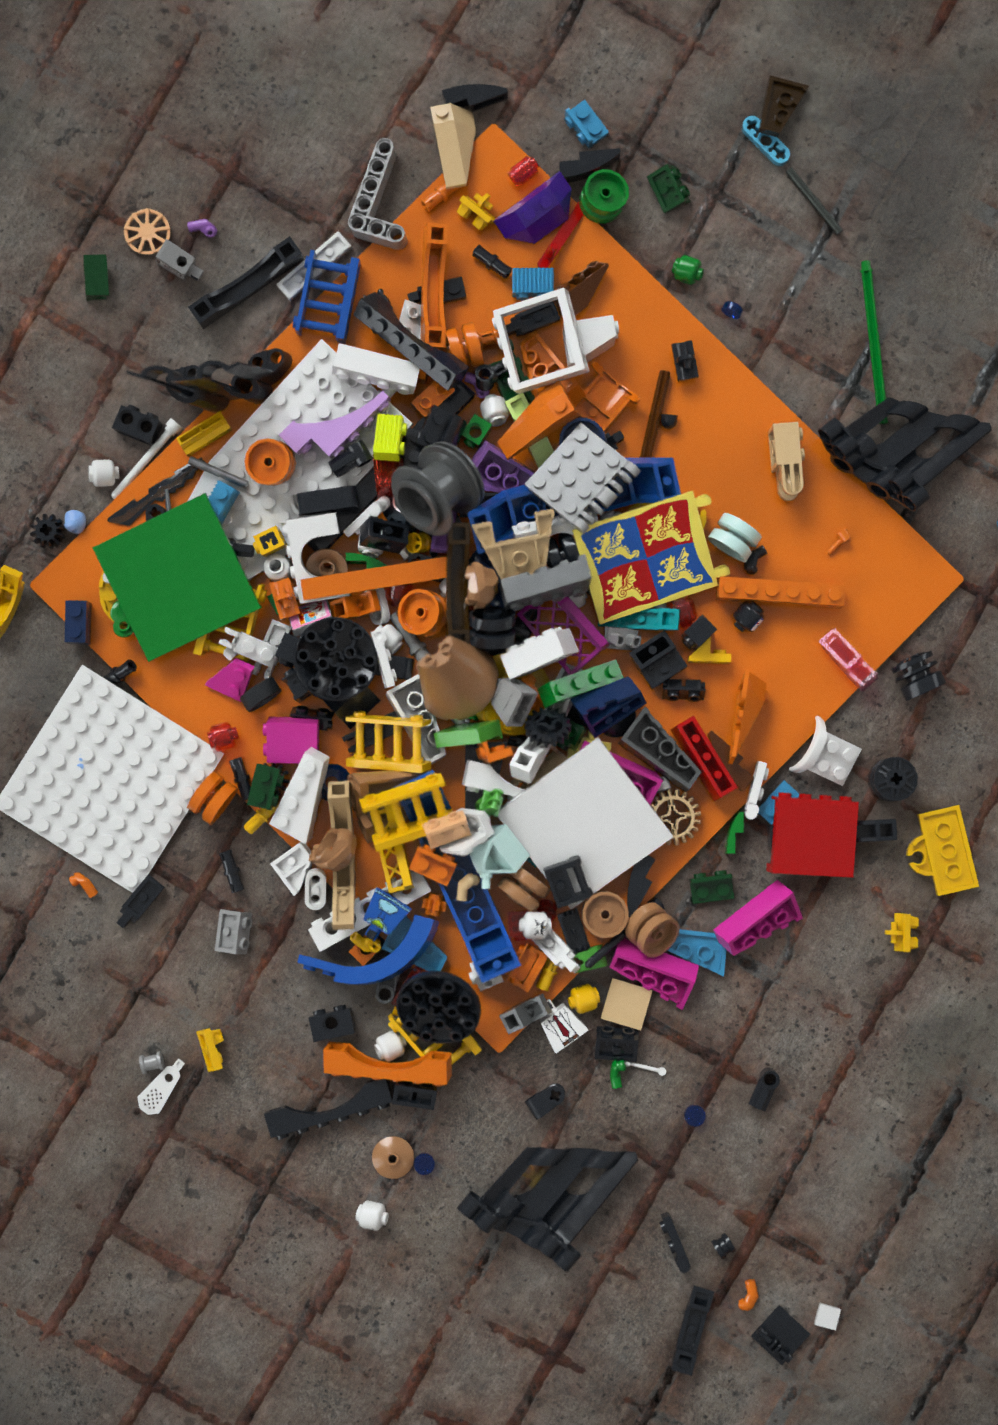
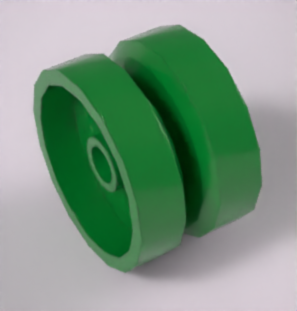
M602 169L592 173L588 177L579 196V205L582 213L595 223L605 224L614 221L620 215L629 197V187L626 180L613 170Z

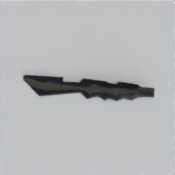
M187 464L176 470L172 477L164 479L149 488L148 494L141 500L136 502L133 499L108 518V522L130 526L155 500L164 501L165 489H169V493H176L178 488L184 487L187 480L194 478L199 468Z

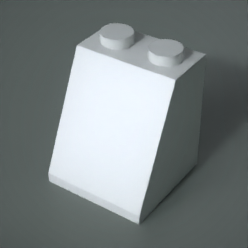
M613 315L576 320L587 363L614 346L615 339L618 338L619 325L618 321H614ZM563 322L562 334L567 366L571 367L575 365Z

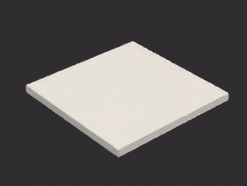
M599 737L502 806L498 815L501 822L508 826L530 854L529 857L545 878V867L568 860L573 856H580L582 861L580 865L588 886L592 888L593 894L673 838V834ZM573 867L567 869L575 893L580 892L581 889ZM584 900L572 903L567 906L570 909H573Z

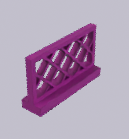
M569 596L557 602L561 608H556V602H553V608L541 607V605L538 607L532 605L525 606L517 615L536 637L540 636V625H551V629L554 628V625L566 626V629L569 626L580 629V639H574L579 642V654L571 655L578 656V665L573 670H570L566 665L567 657L557 661L569 675L577 673L597 654L611 645ZM530 609L538 610L537 621H528L524 614ZM541 610H552L551 622H540ZM556 611H564L567 614L566 623H555ZM583 642H591L596 647L591 654H582Z

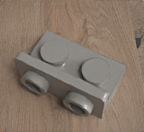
M220 909L215 951L230 954H247L250 944L249 935L252 926V913Z

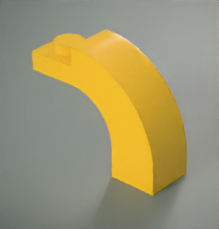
M3 565L0 569V638L14 617L25 582L22 581L23 573L6 565Z

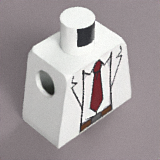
M548 999L547 1002L552 1013L541 1018L540 1023L554 1052L558 1053L586 1033L588 1028L564 1003L555 1007L552 1001Z

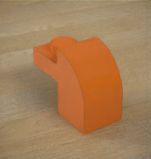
M376 590L356 596L342 597L329 602L333 617L349 620L370 616L369 614L381 610Z

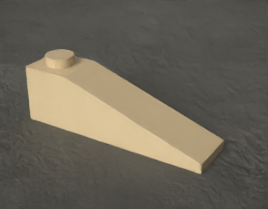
M452 103L430 107L446 190L467 186L470 159L476 134L473 113Z

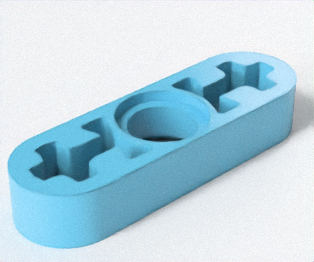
M756 116L747 117L742 125L744 135L774 165H785L790 157L789 149L777 137L759 133L756 138L760 119ZM748 123L751 125L753 123L756 124L755 130H748ZM768 136L772 143L769 146L762 145L760 142L761 137ZM774 144H776L775 150L773 149L772 152H769L774 147ZM777 152H778L779 154H780L781 152H783V153H784L783 158L780 157L779 159H777V158H776Z

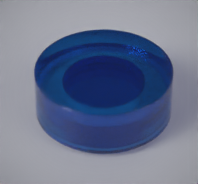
M726 301L721 311L730 318L739 319L743 309L735 302Z
M690 1105L684 1112V1118L690 1126L697 1127L704 1123L706 1114L701 1106Z
M420 1153L416 1156L414 1169L417 1173L427 1175L433 1171L435 1160L432 1155Z

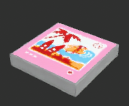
M321 600L298 607L300 614L289 617L292 632L297 637L312 623L333 616L328 600Z

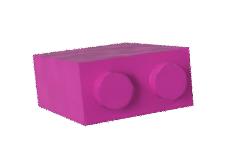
M269 717L267 722L263 724V736H267V743L263 744V756H267V763L299 764L304 753L311 747L319 751V719Z

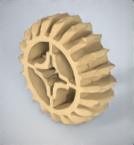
M667 789L666 797L662 791L659 792L661 799L659 800L657 797H654L655 805L651 803L650 806L657 812L658 807L667 801V812L659 817L663 822L670 825L673 834L671 839H674L675 845H679V838H681L683 843H686L685 835L693 838L694 836L690 832L691 829L695 832L699 830L693 826L694 823H701V820L695 819V816L701 815V812H694V809L699 807V805L694 804L691 806L690 803L694 798L690 797L686 800L687 792H683L680 797L679 789L675 790L674 795H672L671 789ZM674 800L682 802L689 812H678L674 805ZM671 811H674V814L683 815V817L675 819L674 824L671 823V820L662 819L671 815ZM690 818L686 829L678 834L679 822L682 819ZM671 839L666 842V845L671 844Z

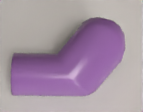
M207 219L187 222L189 232L200 230L209 238L217 234L216 227Z
M467 372L464 381L474 385L477 396L485 398L489 395V391H481L476 387L475 374Z

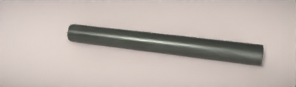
M792 167L789 168L785 173L834 233L839 235L843 229Z

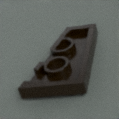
M770 75L758 132L778 137L806 93L809 85Z

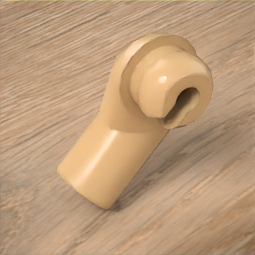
M469 873L458 882L457 901H467L468 889L473 885L477 886L480 882L477 874Z

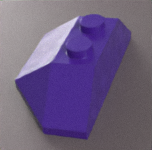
M559 171L493 220L504 238L535 244L568 219L571 187Z

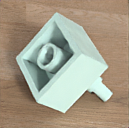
M506 824L493 825L494 834L488 837L487 842L473 848V851L469 854L476 871L480 874V878H482V889H490V878H493L492 875L516 873L530 856Z

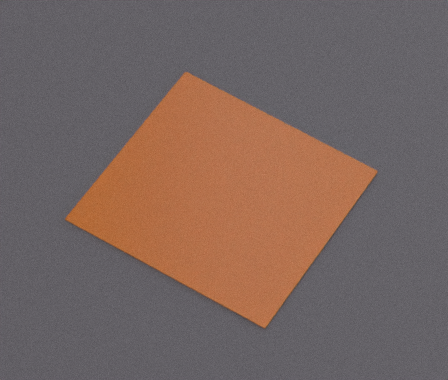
M491 124L473 142L467 186L456 190L448 196L447 201H442L428 212L425 207L431 202L423 206L421 200L432 194L437 186L441 187L445 184L442 173L393 222L403 227L408 239L406 247L395 250L372 243L357 257L360 259L361 267L345 345L389 356L391 345L378 334H374L367 325L354 316V312L363 295L367 296L373 292L377 293L379 289H383L384 295L389 299L393 312L399 320L404 300H408L407 294L417 291V287L422 285L423 228L427 222L448 224L444 280L462 277L466 293L465 299L444 303L446 329L455 327L461 339H463L461 328L464 324L473 322L476 332L478 331L479 333L489 331L494 327L492 322L494 310L521 302L516 297H512V272L507 279H503L502 276L492 269L488 270L484 263L472 256L474 249L481 245L491 254L498 255V259L511 268H538V261L565 222L534 244L504 238L495 223H489L482 231L478 230L472 224L478 216L475 212L472 211L467 219L457 213L462 203L460 199L463 195L465 197L469 196L478 204V201L474 199L475 194L478 193L483 197L488 193L491 196L488 202L493 207L490 211L485 207L484 209L497 218L551 178L496 124ZM572 197L570 198L569 215L577 205V202ZM583 215L548 268H554L555 291L559 285L570 281L574 274L582 272L593 261L604 262L609 265L588 306L575 315L576 320L613 315L614 321H618L619 325L618 338L615 339L614 346L588 362L590 372L573 378L581 389L585 391L597 376L591 367V363L595 360L616 380L641 397L638 404L630 402L604 432L605 434L609 433L610 436L618 431L622 432L625 438L616 444L618 447L616 451L624 458H640L659 372L661 370L670 372L661 414L678 415V420L675 427L667 429L662 425L660 417L651 458L674 459L681 494L693 491L695 498L703 494L710 496V505L697 508L699 515L702 510L705 509L707 521L704 527V534L708 549L710 550L713 568L723 564L729 567L730 574L724 577L845 585L844 607L841 609L754 601L764 610V620L753 632L747 630L744 632L740 631L734 625L736 621L733 617L734 612L743 602L750 603L751 601L716 600L717 586L667 602V608L680 609L679 630L665 631L688 666L670 679H682V686H686V680H701V682H705L706 692L704 700L692 702L682 699L677 701L662 699L663 683L652 690L632 661L629 654L632 650L606 648L582 668L586 670L616 659L623 677L629 676L642 692L647 703L635 711L636 718L646 706L655 720H658L662 728L675 740L681 750L682 748L671 732V729L693 715L706 736L712 730L731 746L738 688L745 671L751 672L767 683L766 691H769V698L767 704H763L739 751V754L743 757L739 765L753 776L757 761L767 763L766 768H769L767 780L762 781V787L815 733V717L819 716L826 722L963 582L964 578L886 501L870 492L867 484L853 474L845 473L835 467L830 460L831 455L825 449L821 439L604 228ZM395 235L393 240L400 239L402 235ZM341 273L332 283L343 285V283L347 282L348 276H345V273ZM324 290L314 301L339 305V303H343L344 296L341 293ZM306 308L304 320L335 325V323L339 324L340 316L333 312ZM518 313L503 317L505 325L510 324V319ZM560 316V321L538 329L536 332L562 365L568 368L562 334L564 320L563 316ZM292 322L265 349L279 348L290 353L292 356L291 367L280 380L272 385L273 391L321 339L337 353L339 343H337L336 336L333 333L303 328L302 334L299 336L296 334ZM515 333L508 337L513 342L515 356L521 360L523 367L521 370L524 376L529 378L528 369L519 343L531 333L518 337ZM692 340L699 377L678 381L671 344ZM445 344V349L443 351L448 353L447 346ZM496 344L483 347V350H481L485 365L492 364L505 357L503 350L499 348V345L496 346ZM281 355L278 358V363L281 361ZM466 358L469 367L467 372L475 374L476 369L472 368L469 358ZM263 360L260 362L259 367L263 365ZM429 375L426 384L416 383L414 394L403 395L397 391L390 398V403L413 423L411 429L423 416L418 410L415 411L410 406V403L435 381ZM464 377L463 382L476 394L474 385L465 382ZM494 383L493 388L489 390V395L496 394V396H501ZM371 384L377 391L382 390L377 385ZM476 394L458 416L464 419L467 425L474 414L483 419L480 404L485 398H479ZM244 399L230 400L228 406L221 413L232 431L191 456L197 459L202 457V461L209 463L261 404H255ZM204 410L180 435L216 413ZM510 413L504 424L496 427L492 426V430L485 439L500 449L498 440L514 423ZM798 422L799 428L802 427L803 440H800V447L804 448L805 460L802 461L804 485L802 491L794 500L784 501L778 495L776 472L771 473L768 431L775 423ZM563 427L547 436L554 451L560 446L559 438ZM473 429L470 435L473 438H478L482 432L479 429ZM461 437L457 447L472 460L478 448L474 447L472 449L466 446ZM175 439L30 583V587L64 621L65 600L90 602L91 643L89 646L111 668L119 667L128 659L134 661L137 669L126 676L124 681L151 708L223 752L224 755L214 771L222 776L226 783L230 782L238 788L237 784L234 783L235 777L229 761L242 757L247 775H250L249 781L252 785L256 765L267 763V756H263V744L267 743V736H263V724L267 722L269 717H291L290 713L293 707L307 706L309 709L314 710L325 708L330 712L333 711L322 699L314 695L309 696L300 703L295 701L293 698L294 694L288 684L281 680L285 677L284 673L291 668L278 662L277 666L274 667L271 677L274 678L282 691L259 709L248 712L242 702L205 686L210 677L216 675L219 670L231 662L224 654L210 650L202 656L193 654L197 640L195 639L148 662L134 633L126 638L119 637L114 633V622L106 615L100 603L99 581L103 569L94 553L93 547L146 522L145 510L130 526L116 524L133 517L153 499L163 497L165 489L170 490L172 487L182 484L184 477L195 468L194 466L191 467L187 473L172 484L159 487L155 495L136 507L129 509L124 515L112 518L108 522V518L133 499L138 502L148 494L149 488L164 479L172 477L176 470L188 464L190 457L185 454L179 442ZM528 448L513 457L534 472L538 470ZM198 469L194 478L187 480L184 487L178 488L176 493H169L172 509L188 501L204 472L203 470ZM485 491V493H497L493 491ZM165 499L163 502L155 500L152 503L158 504L166 509ZM632 505L617 508L614 511L625 513L628 512V508ZM156 509V512L152 513L153 517L161 515V512ZM383 512L378 515L379 519L387 520ZM723 513H729L738 517L761 534L762 538L757 546L749 547L752 551L763 545L767 551L766 555L758 559L756 566L758 570L755 574H748L744 569V562L725 554L708 540V536L714 528L721 529L718 521ZM460 517L462 523H470L468 517ZM471 526L469 558L477 550ZM846 528L850 534L849 540L841 544L829 555L826 551L836 541L840 540L837 533ZM344 533L329 548L342 554L345 559L346 553L362 554L357 549L359 535L356 533L349 538ZM557 533V534H554V535H552V536H550V537H552V538L556 541V543H557V545H558V548H559V547H560L559 542H558V535H559V533ZM305 544L302 551V561L305 568L309 556L314 552L307 544ZM384 551L378 558H375L387 566L408 563V560L404 561L400 554ZM428 551V552H425V553H420V554H423V555H426V556L431 557L429 551ZM438 553V556L435 558L445 557L446 554ZM324 563L326 566H331L330 563ZM347 564V572L366 569L367 564ZM263 571L249 581L252 588L257 590L259 584H264V590L267 591L265 602L260 604L262 608L259 609L252 635L263 641L272 619L291 626L289 618L280 620L279 615L276 614L267 596L272 594L269 585L272 582H270L265 572ZM429 580L385 587L384 590L390 615L394 612L397 613L400 601L411 590L423 589L441 594L440 582ZM365 592L350 593V596H356ZM587 594L585 605L579 609L604 636L605 627L598 626V618L592 597ZM333 598V599H327V600H328V602H331V601H334V600L339 599V598ZM296 599L298 607H300V606H302V605H305V604H308V603H302V604H300L299 599ZM545 601L541 606L553 608V601ZM520 610L515 611L516 618H517V616H518L517 613H518ZM541 610L540 622H551L552 610ZM556 611L555 623H566L567 614L564 611ZM703 614L717 628L710 636V653H714V650H726V654H731V663H687V659L695 650L693 648L690 650L683 644L681 635ZM370 616L352 620L363 627L370 637V632H373L379 626L371 621ZM241 617L226 625L247 630L249 618ZM389 619L388 623L382 624L383 627L387 624L395 627L391 619ZM540 625L539 634L542 635V632L551 629V625ZM554 625V629L562 627V630L566 629V626ZM569 626L574 639H580V629ZM214 630V632L210 633L209 640L212 643L219 644L220 639H225L231 643L235 636ZM446 630L436 637L416 636L421 642L426 643V649L430 655H434L439 650L438 644L446 638ZM638 630V636H641L640 646L664 630ZM402 639L403 645L393 656L414 659L412 678L418 674L416 664L418 661L414 656L410 655V648L405 640ZM575 641L579 649V642ZM583 642L582 654H591L596 647L591 642ZM568 656L566 664L576 667L578 665V656ZM250 659L249 664L254 666L256 661ZM555 662L543 668L549 681L556 679L562 666ZM262 664L260 672L257 675L252 674L247 691L265 680L264 674L268 666ZM375 675L368 688L381 701L366 715L384 716L393 712L394 709L386 697V692L406 680L397 679V681H394L395 686L384 688L382 677ZM335 713L332 719V729H328V731L319 730V751L329 756L330 759L321 792L322 796L318 806V815L313 829V838L307 843L310 850H313L314 845L320 844L323 837L331 829L328 782L347 781L348 775L352 773L390 771L346 767V758L354 756V753H356L355 751L349 754L348 751L351 746L356 744V737L345 742L342 737L356 731V725L350 729ZM436 717L440 731L455 725L450 719L447 721ZM470 720L469 723L480 722V720H479V721ZM402 726V756H404V759H411L413 757V743ZM588 729L583 737H587ZM603 733L596 737H599L601 741L612 743L610 752L655 771L618 744L622 737H609ZM393 735L383 740V754L388 758L394 756ZM503 735L502 739L487 740L486 742H508L509 736ZM375 744L367 748L364 747L366 756H373L375 754ZM465 745L444 747L446 756L431 764L435 774H442L446 785L442 789L453 811L465 808V786L462 785L465 771ZM507 745V747H511L513 755L503 759L500 776L510 783L514 779L511 776L510 762L519 747ZM556 746V748L567 757L568 750L565 751L564 749ZM552 749L549 750V754L546 755L545 758L550 755V753L553 751ZM276 763V768L280 764L284 766L282 772H289L287 776H284V779L291 781L299 764ZM699 777L687 791L685 799L688 800L690 797H693L694 800L690 803L691 806L694 804L699 805V807L694 809V812H701V815L695 816V819L701 820V823H694L693 825L699 830L695 832L691 829L690 832L694 837L689 838L685 835L686 843H683L681 838H679V845H675L674 839H671L670 845L664 843L649 854L655 861L645 878L652 881V884L638 909L647 904L746 803L751 782L743 791L736 788L720 799L713 801ZM669 781L672 795H674L676 789H679V796L681 797L684 791ZM283 782L282 785L288 787L289 783ZM521 782L517 787L520 788L523 782ZM238 788L237 794L241 797V794H240V791H239V788ZM279 788L281 795L279 796L278 804L285 793L281 788ZM667 790L663 791L665 797L667 796ZM656 793L655 797L660 800L659 793ZM506 798V799L502 802V806H503L509 799ZM674 800V805L678 812H689L682 802ZM667 801L658 807L656 812L658 816L666 814ZM249 805L255 812L257 809H261L259 807ZM352 808L354 835L357 838L355 850L356 898L359 897L361 901L368 897L366 893L376 887L380 889L385 888L386 878L380 853L376 852L373 842L367 843L357 822L359 819L356 816V811H353ZM671 811V815L662 819L671 820V823L674 824L675 819L683 817V815L674 814V811ZM273 815L268 818L266 823L291 847L301 842L270 825L269 823ZM493 815L489 817L491 826L503 825L498 817ZM690 818L682 819L679 822L678 834L686 829ZM663 822L672 833L670 825L666 822ZM419 839L404 843L409 867L418 846H421ZM390 853L386 862L392 868H395L398 861L396 855ZM525 861L521 867L550 888L547 879L538 867L535 868ZM316 864L311 866L312 868H318ZM634 865L598 891H609L617 894L625 901L627 906L628 886ZM322 869L326 874L327 883L333 888V870ZM397 873L393 876V878L396 877L397 881L401 879V876ZM510 873L492 875L493 878H490V889L488 890L515 952H517L520 945L525 946L526 942L540 949L532 939L524 937L523 931L514 932L512 930V926L519 927L516 923L519 920L512 922L511 917L513 915H525L526 912L531 911L515 903L507 896V893L497 886L503 877H508L515 883L517 879L510 875ZM425 877L432 890L429 893L443 895L438 882ZM412 889L404 890L402 892L404 894H409L412 891ZM552 891L549 892L546 898H541L533 892L532 896L540 904L535 912L546 913L547 917L551 919V928L566 943L557 914L571 909L568 906L558 908ZM428 893L408 903L407 906L412 909L406 916L411 921H413L414 915L440 921L432 941L448 956L441 971L462 978L476 991L481 1002V1017L475 1031L498 1053L502 1052L526 1028L524 1027L508 1034L499 1015L517 1004L542 993L546 1000L550 999L552 1001L578 975V973L570 972L566 967L561 969L558 966L556 970L557 975H554L547 992L536 987L543 971L541 969L529 992H526L510 981H507L508 975L504 973L501 974L504 982L480 991L478 985H473L468 973L472 972L469 963L472 962V959L448 904L446 912L441 911V915L438 917L425 914L426 909L421 908L423 898H428ZM585 899L574 908H577L589 946L593 947L601 944L604 946L613 937L601 938L595 936L585 927L581 913L583 904L586 901ZM366 902L364 904L365 912L367 911L370 902ZM603 911L601 913L602 918H608L609 912ZM382 931L379 934L384 940H386L388 936L387 934H385ZM574 958L577 964L581 963V960ZM414 964L411 966L417 973L427 971Z

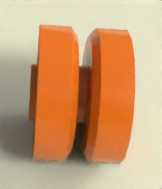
M473 322L462 325L463 339L460 338L459 332L455 327L446 329L448 353L455 355L466 365V358H469L470 364L474 369H477L480 365H485Z
M268 438L258 440L249 447L245 455L246 471L251 479L259 484L280 485L288 481L295 472V454L290 446L282 441ZM269 459H272V464H268Z
M423 589L408 592L404 595L398 607V619L402 628L415 635L429 638L439 636L446 630V598L439 593Z
M215 771L210 773L200 784L187 805V808L194 814L203 811L202 819L209 825L214 824L223 814L238 791V788L230 782L225 783L221 787L223 777Z

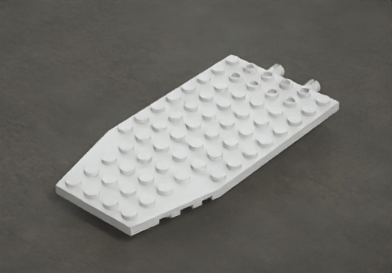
M321 339L209 461L208 464L249 481L247 487H240L204 471L188 501L204 493L209 498L213 488H216L215 485L218 484L217 481L220 480L240 492L222 523L228 538H233L238 544L253 545V542H255L253 536L274 526L280 528L284 537L283 525H286V520L312 516L295 514L290 507L291 502L289 500L291 499L289 497L291 495H294L295 504L298 508L296 494L344 486H357L379 463L380 460H374L373 455L378 414L402 415L404 423H407V429L411 428L413 423L389 401V407L383 413L378 412L373 417L375 419L374 422L367 428L364 426L359 431L360 435L354 442L351 443L349 441L344 446L345 452L350 445L363 440L373 459L364 466L356 467L339 478L336 477L328 462L332 459L313 442L312 448L306 454L302 453L299 456L292 449L295 454L296 467L295 472L288 481L276 486L259 484L251 479L245 468V455L249 447L256 441L266 438L282 441L287 444L279 434L293 420L296 423H318L333 420L361 408L382 391L391 398L397 390L382 389L377 391L371 384H360L350 378L340 379L332 374L337 353ZM272 459L268 460V464H272ZM284 537V539H285V541H286V543H287V546H288V545H289V539H288V537ZM284 548L273 554H281L286 557L287 550ZM255 551L252 558L237 557L250 581L253 577L264 571V563L269 556L264 557L261 553L257 554Z

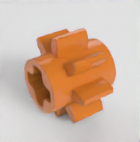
M428 893V898H423L421 908L426 909L425 914L440 917L441 911L446 912L447 902L443 901V895Z

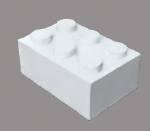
M562 627L546 630L538 637L534 636L526 639L523 644L507 648V653L500 655L509 679L526 676L529 673L578 653L579 649L570 628L562 630Z

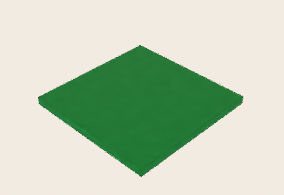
M206 493L93 547L94 553L148 662L262 608Z

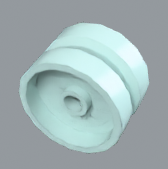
M723 513L718 521L721 529L714 528L708 536V540L730 557L746 562L752 553L749 547H756L762 536L756 529L738 517L729 513Z

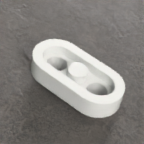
M384 588L372 589L377 592L381 610L369 614L370 619L375 625L386 624L390 619V610Z
M319 868L310 869L305 878V904L312 910L321 909L326 902L327 877L325 872ZM317 875L320 879L314 880L312 877ZM318 895L319 899H313L312 896Z

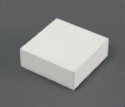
M819 1302L814 1324L836 1331L841 1309Z

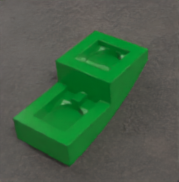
M346 553L347 564H367L366 569L387 566L383 562L366 555Z
M737 812L730 824L726 837L725 854H735V833H744V812Z

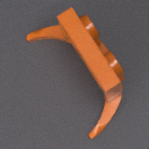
M594 360L591 363V367L597 376L585 389L586 396L576 403L574 407L581 418H589L596 421L605 432L630 402L638 404L641 397L626 388Z

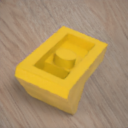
M709 637L687 659V663L729 664L731 663V654H726V650H714V653H710L711 637Z

